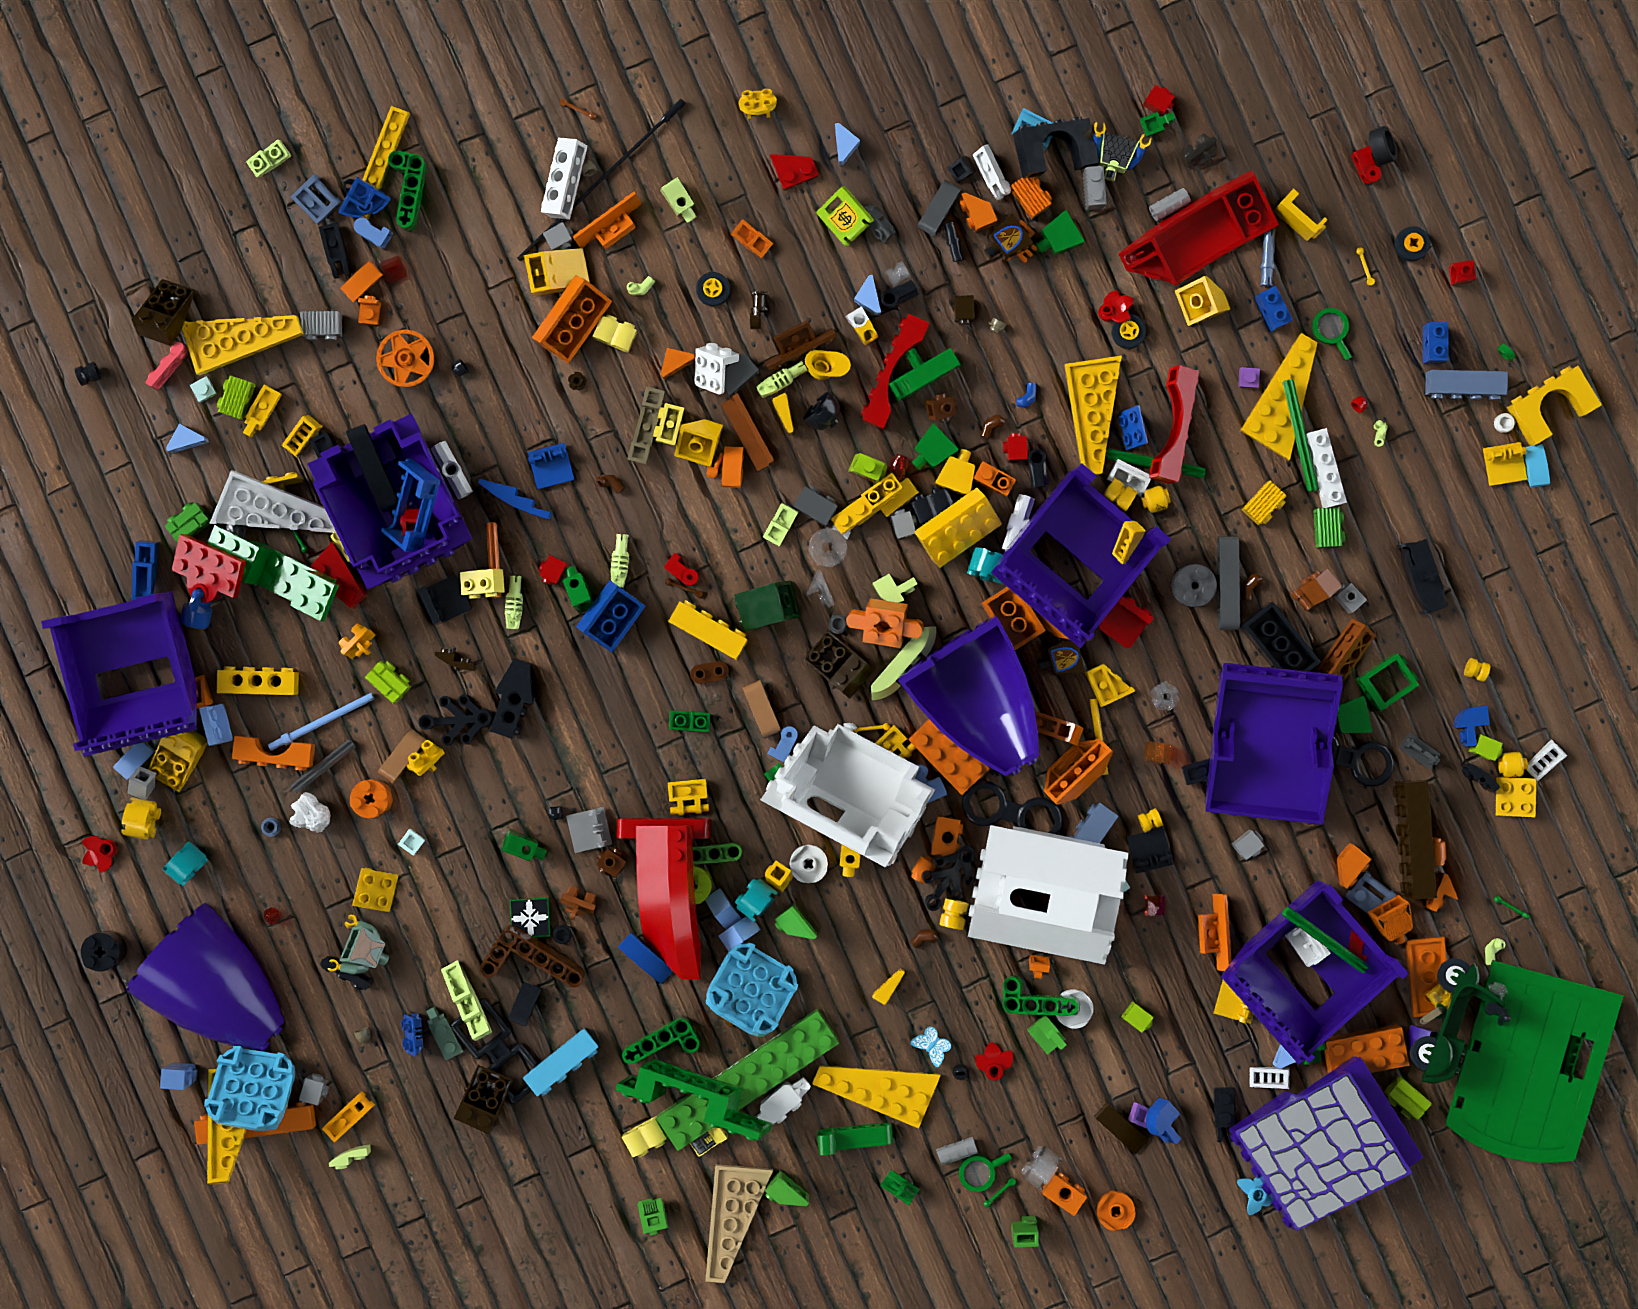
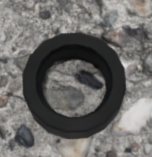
M1382 126L1371 130L1369 133V143L1377 163L1385 165L1396 161L1397 148L1388 127Z

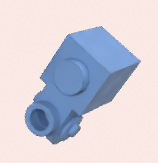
M922 764L917 765L919 769L915 779L935 789L928 803L947 795L940 777L927 780L925 778L928 774L927 767Z

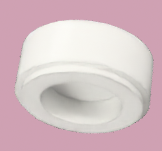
M1503 413L1495 418L1494 426L1497 431L1507 433L1514 428L1515 419L1512 415Z

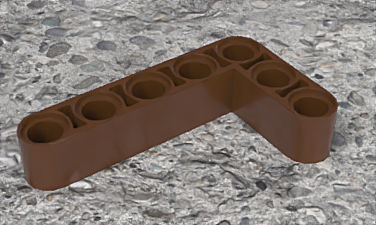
M508 925L503 929L480 966L481 975L485 978H492L510 951H513L572 988L579 987L585 976V971L581 966L514 925ZM505 933H512L514 939L507 938ZM522 943H528L531 948H523ZM495 949H502L504 954H498ZM544 953L547 959H541L538 954ZM560 963L563 965V969H557L554 964ZM491 964L494 970L487 969L485 965ZM571 974H578L580 979H573Z

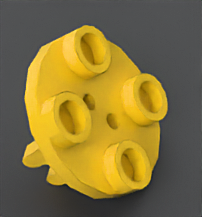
M763 89L761 91L746 90L742 92V97L739 99V108L744 113H747L748 119H751V115L766 114L767 118L770 117V111L777 104V99L772 94L771 89Z

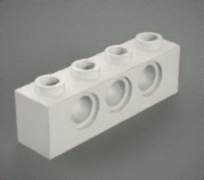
M558 138L555 147V154L541 212L551 218L570 220L587 150V145L577 139Z
M1327 428L1307 433L1322 507L1330 508L1346 503Z

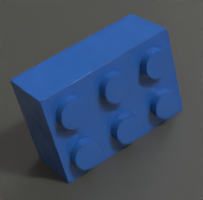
M609 580L576 627L612 653L646 606Z

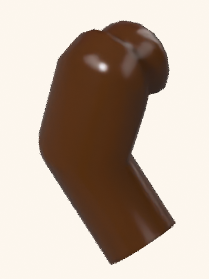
M994 415L986 419L980 436L989 439L992 429L997 426H1004L1005 419L1001 415Z
M600 475L596 479L598 487H612L617 494L625 489L614 475Z
M1252 574L1243 582V600L1253 599V589L1263 581L1261 575Z
M922 929L910 941V944L917 949L923 941L937 942L939 935L935 930Z

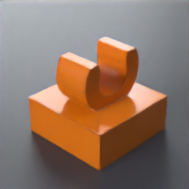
M1030 955L1029 968L1033 970L1034 978L1041 979L1043 972L1049 973V957Z

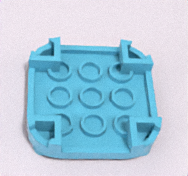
M752 943L739 944L728 952L708 988L706 1004L717 1015L745 1032L763 1037L775 1030L779 1025L780 1018L793 994L797 991L796 976L793 972L794 969L789 965L786 967L755 948L756 945Z
M233 1046V1049L226 1051L217 1059L218 1067L209 1097L205 1099L204 1105L208 1115L215 1123L224 1126L255 1131L277 1129L286 1111L295 1079V1066L285 1054L280 1052L275 1054Z

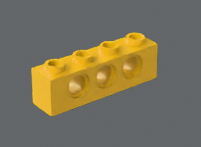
M224 666V670H217V693L298 695L299 672H293V668H281V672H274V668L262 667V671H255V667H243V671H236V667ZM238 675L243 679L242 684L239 686L235 682V678ZM258 675L262 678V683L259 686L254 682L255 677ZM276 676L281 678V684L278 687L273 683Z

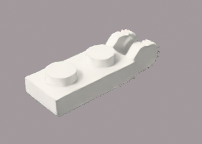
M989 145L982 146L973 154V157L996 200H1002L1004 195L1011 193L1010 184L1004 180L1005 178Z

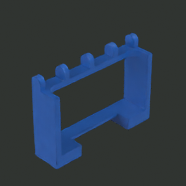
M406 458V461H399L398 465L406 470V474H402L401 479L404 482L401 491L397 492V497H399L397 509L392 511V514L395 515L393 524H389L388 528H382L381 532L405 552H412L423 548L440 480L415 460ZM415 477L419 480L415 495L422 499L414 531H406L405 536H403V531L400 530L401 516L404 515L412 481Z

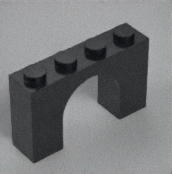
M1075 117L1071 121L1066 122L1065 119H1060L1052 124L1041 122L1030 127V124L1020 126L1013 133L1023 179L1038 177L1047 171L1043 153V142L1048 136L1058 137L1068 145L1075 171L1084 170L1086 167H1094L1100 163L1093 139L1090 118L1082 119V117Z

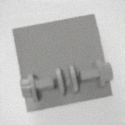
M604 807L566 816L575 853L612 844Z

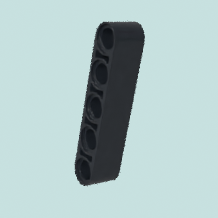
M362 424L346 430L350 444L382 513L397 508L399 498L366 425Z

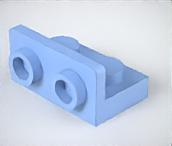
M224 704L199 708L209 746L233 740Z

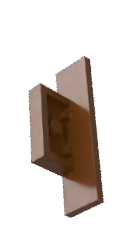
M808 320L773 337L781 354L765 361L764 364L768 370H776L783 363L794 361L799 358V355L805 352L809 353L821 344L832 342L833 338L837 337V334L831 328L815 336Z

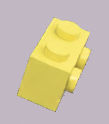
M665 403L664 408L660 407L657 417L661 419L660 424L655 426L653 437H656L655 442L675 446L684 411L683 407Z
M503 569L460 572L461 595H469V599L481 598L482 594H485L486 597H497V593L505 592Z

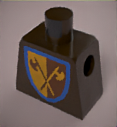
M1010 214L991 233L989 240L992 245L984 251L990 259L1000 254L1003 260H1007L1031 248L1033 241L1014 215Z
M1070 639L1046 649L1047 657L1037 660L1040 671L1051 668L1053 675L1086 672L1080 649Z

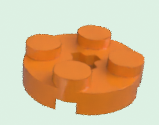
M1111 1190L1104 1194L1097 1203L1096 1213L1099 1221L1109 1230L1126 1229L1135 1219L1134 1203L1127 1194L1121 1191ZM1119 1206L1121 1213L1119 1215H1112L1113 1211L1111 1209Z

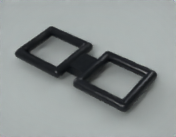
M486 998L479 1000L481 1007L487 1011L502 1031L481 1049L478 1050L459 1027L464 1023L461 1015L450 1024L453 1032L475 1059L478 1060L485 1054L489 1055L494 1063L488 1069L494 1072L518 1052L521 1053L532 1068L539 1064L523 1043L519 1042L511 1049L506 1045L503 1040L512 1031ZM526 1085L515 1095L509 1089L507 1098L512 1104H517L532 1089Z

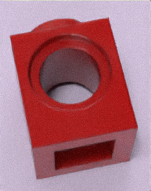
M1474 260L1455 262L1448 267L1451 286L1468 284L1476 280Z

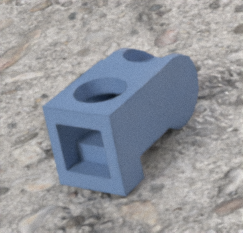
M358 218L354 222V230L361 237L379 248L385 249L393 235L389 229L383 227L380 231L372 226L366 218Z
M791 726L785 727L781 732V740L776 749L770 747L767 754L785 762L797 739L796 729Z

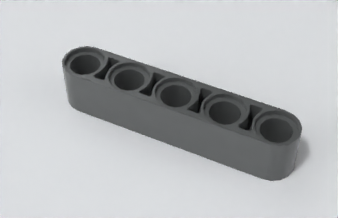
M1218 536L1217 611L1219 630H1239L1238 536Z

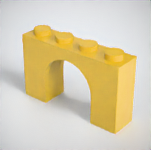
M1568 366L1560 371L1561 375L1557 378L1553 375L1543 381L1545 385L1539 388L1537 385L1528 390L1527 396L1522 398L1520 395L1511 400L1512 405L1508 406L1507 409L1514 417L1516 424L1530 446H1534L1553 435L1540 412L1541 401L1548 392H1558L1567 397L1579 417L1590 413L1602 405L1579 366L1574 368Z

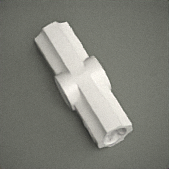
M446 441L430 448L457 498L461 499L470 495L473 490ZM455 465L456 472L453 475H449L447 472L448 468Z
M1019 494L1014 511L1011 513L1008 521L1007 533L1002 545L1003 550L1007 549L1009 544L1030 520L1029 516L1034 504V498Z

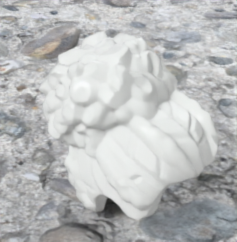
M310 793L301 794L300 799L291 805L295 815L290 818V824L295 827H305L318 833L322 832L330 824L331 814L328 807L319 803L317 798Z

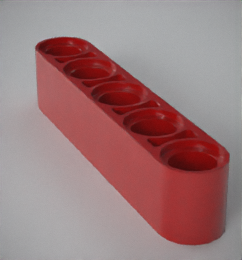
M617 818V838H636V826L693 825V839L711 838V819Z

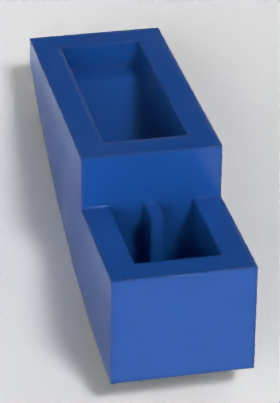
M144 540L135 542V561L132 562L131 600L154 593L159 542Z
M633 932L618 946L622 952L660 984L673 972Z

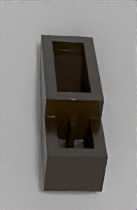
M1108 1102L1094 1115L1107 1130L1135 1154L1149 1141Z

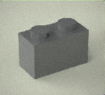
M745 353L739 355L738 362L731 363L725 368L724 391L730 397L759 373V369Z
M805 486L794 503L793 508L826 527L838 508L835 504L836 500L829 496L824 498L819 495L820 491L812 486L807 488Z

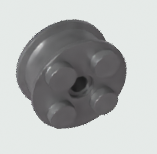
M1193 564L1180 568L1175 573L1171 586L1174 597L1181 604L1197 607L1205 605L1214 597L1217 583L1210 569L1203 565ZM1193 582L1196 584L1195 589L1191 586Z

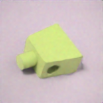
M678 177L661 187L660 191L677 216L682 214L687 223L697 217L691 208L694 203ZM682 199L685 205L679 206L677 200Z

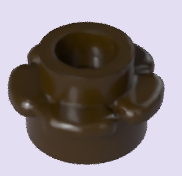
M574 372V374L568 377L569 387L572 390L578 391L584 389L587 383L586 377L581 372Z

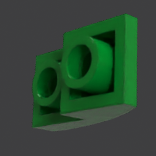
M670 710L669 730L709 732L710 713Z

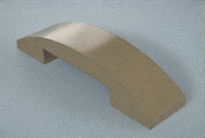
M646 386L636 431L627 458L628 461L646 465L654 440V429L658 425L659 418L657 417L659 409L663 404L665 391Z

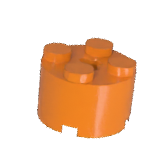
M368 779L359 782L350 794V806L356 814L364 818H375L383 815L390 809L393 802L390 787L379 779ZM373 794V799L375 801L369 802L370 799L368 798V796Z

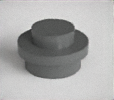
M834 615L830 618L829 628L833 633L840 634L847 629L848 625L844 616Z

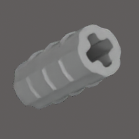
M1182 188L1149 206V211L1154 220L1159 221L1190 204L1191 199L1187 191Z
M973 1137L936 1149L942 1166L978 1154Z

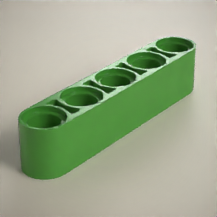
M735 842L693 846V850H697L701 854L699 860H693V865L735 861L741 857L743 850L741 845ZM732 846L739 849V854L735 857L730 856L728 849ZM713 848L718 849L720 852V856L716 859L709 855V851Z

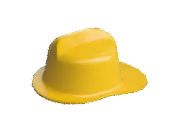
M813 350L805 357V365L808 368V372L818 380H826L829 377H841L851 367L848 357L838 352Z

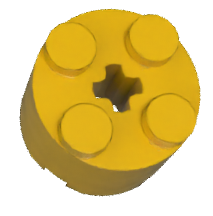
M130 798L132 803H127L123 813L122 824H125V830L122 829V834L145 840L154 838L156 834V827L154 826L156 819L159 820L161 808H157V803L154 801Z

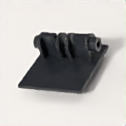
M1164 827L1146 833L1126 836L1136 874L1173 865V856L1169 850Z

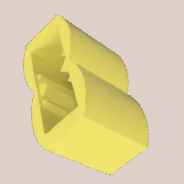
M607 314L606 317L602 316L592 337L601 343L629 353L637 330L634 329L635 326L628 322H624V324L619 323L616 317Z
M657 1116L622 1135V1139L632 1157L638 1156L640 1158L649 1152V1148H659L666 1143L664 1140L667 1139V1134L657 1121Z

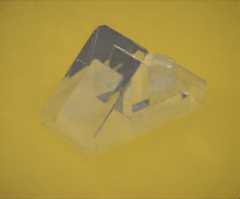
M819 569L815 573L806 596L821 591L822 594L818 596L822 605H827V608L835 606V603Z

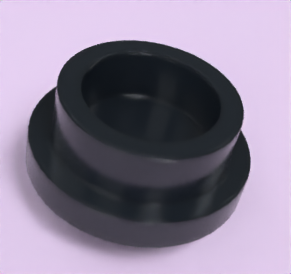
M559 925L553 931V939L558 944H566L572 938V931L566 925Z

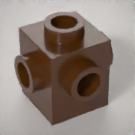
M939 393L934 395L935 398L925 400L928 418L931 420L943 422L950 420L951 416L957 415V403L953 396Z
M613 847V849L608 848L606 851L602 849L596 858L599 860L596 865L599 866L598 870L607 876L611 874L616 878L628 860L622 857L623 853ZM608 859H612L613 864H610Z

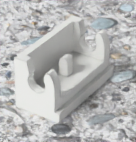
M1119 459L1116 460L1107 478L1111 482L1115 477L1124 483V487L1130 486L1137 490L1136 495L1140 497L1144 494L1151 480L1149 474Z
M1298 926L1285 935L1307 967L1313 964L1316 965L1331 954L1324 945Z

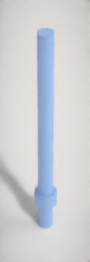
M369 693L291 733L287 732L281 735V738L268 744L269 749L273 751L283 745L291 744L293 740L374 700V695Z

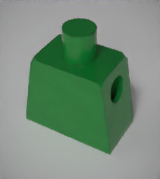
M1065 210L1042 229L1041 235L1043 240L1035 245L1040 254L1050 249L1052 254L1056 256L1082 246L1085 241L1067 210Z
M933 423L914 448L918 456L911 463L918 470L926 464L933 469L950 456L956 454L959 449Z
M570 566L564 570L567 578L563 579V583L573 608L578 613H582L590 608L594 599L584 576L581 573H577L575 566Z
M1358 696L1339 704L1335 724L1337 733L1372 732L1365 696Z
M508 829L501 845L503 852L530 862L533 857L543 861L547 850L538 847L537 840L511 829ZM523 846H530L529 850H522Z

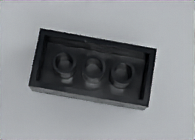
M1268 602L1240 624V629L1271 668L1309 672L1321 663L1274 602Z

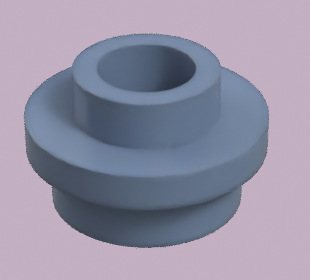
M266 818L262 822L261 830L266 836H276L281 830V824L276 818ZM270 823L274 824V830L269 829Z

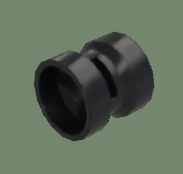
M95 362L88 363L85 368L82 366L75 368V375L81 386L89 384V381L101 380V373Z

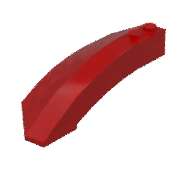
M1250 170L1169 216L1119 252L1118 255L1126 271L1170 282L1178 286L1179 283L1211 262L1279 226L1256 175Z
M693 825L636 826L637 890L643 940L681 980H701V941H699L693 872Z

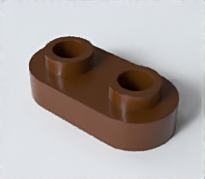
M721 661L694 666L690 676L695 683H709L725 679L728 676L729 669ZM717 667L722 668V673L720 675L716 674L715 669ZM697 671H703L704 675L702 678L697 677Z

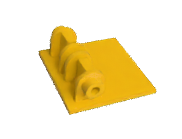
M1521 442L1483 448L1489 486L1527 480L1523 457L1526 454V448L1522 447Z
M1496 777V782L1501 787L1496 790V816L1536 817V779Z
M367 867L365 869L361 868L352 906L390 912L399 875L375 871Z
M1222 980L1214 1014L1251 1024L1253 1013L1228 984Z

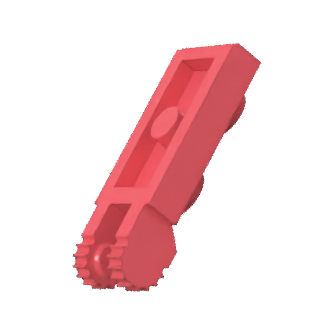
M181 342L172 345L170 354L165 356L158 368L148 375L145 383L153 389L159 390L186 358V355L189 353L188 347Z

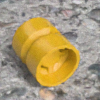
M1114 477L1103 496L1111 503H1115L1118 509L1126 512L1138 491L1130 486L1124 487V483Z
M945 898L943 905L945 913L941 914L939 925L964 930L966 919L963 916L968 912L969 903Z

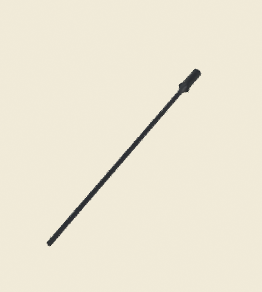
M682 99L678 100L663 114L661 120L574 203L573 209L663 123L670 121L686 105ZM558 218L545 231L555 227L562 219ZM543 233L517 257L519 261L544 238Z

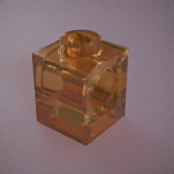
M1146 741L1143 760L1169 764V761L1173 760L1174 749H1171L1172 745Z

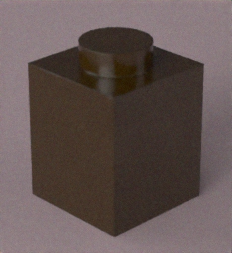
M974 295L954 296V322H959V325L970 324L975 319Z

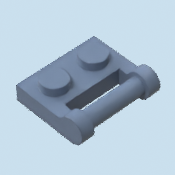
M317 174L312 175L291 196L318 226L343 203L339 197L336 198L328 190ZM313 186L331 202L327 207L310 190Z
M1366 870L1344 897L1368 914V911L1396 897L1397 893L1394 890H1389ZM1365 882L1369 883L1385 895V898L1383 900L1379 899L1362 885Z

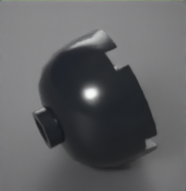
M826 392L817 399L818 402L814 406L811 405L803 417L810 427L817 430H825L829 426L833 428L839 422V402L832 394Z

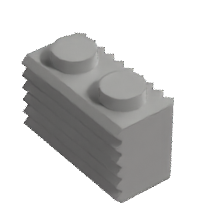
M1104 166L1086 167L1082 174L1084 179L1083 186L1085 187L1083 189L1085 191V209H1104L1107 204Z
M339 311L300 312V324L304 334L302 336L306 337V340L315 341L318 340V337H325V340H337V337H342V314Z

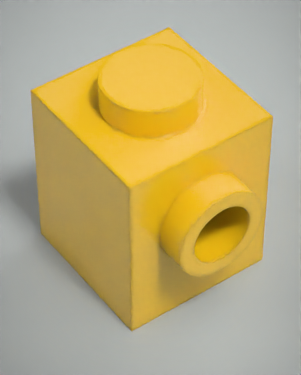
M775 861L766 870L765 878L768 884L783 892L793 879L792 870Z

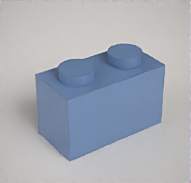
M171 1063L162 1068L160 1089L184 1090L194 1084L198 1076V1071L195 1070L196 1064Z

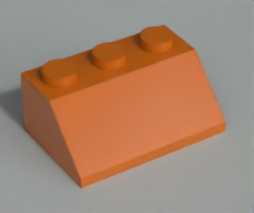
M1008 587L980 603L989 618L997 616L1014 650L1046 631L1030 605Z

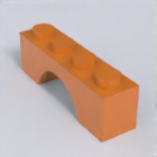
M234 736L232 759L238 760L239 764H249L250 761L257 762L258 766H269V763L276 764V768L287 769L288 765L295 766V770L307 771V767H313L315 744L292 742L284 753L273 755L263 749L259 738Z

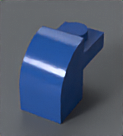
M1488 706L1467 707L1461 710L1455 717L1454 728L1462 729L1460 731V741L1463 743V746H1477L1475 726L1490 725Z
M1158 1098L1147 1112L1146 1126L1150 1134L1159 1136L1166 1143L1178 1144L1181 1137L1171 1127V1124L1180 1113L1169 1100Z

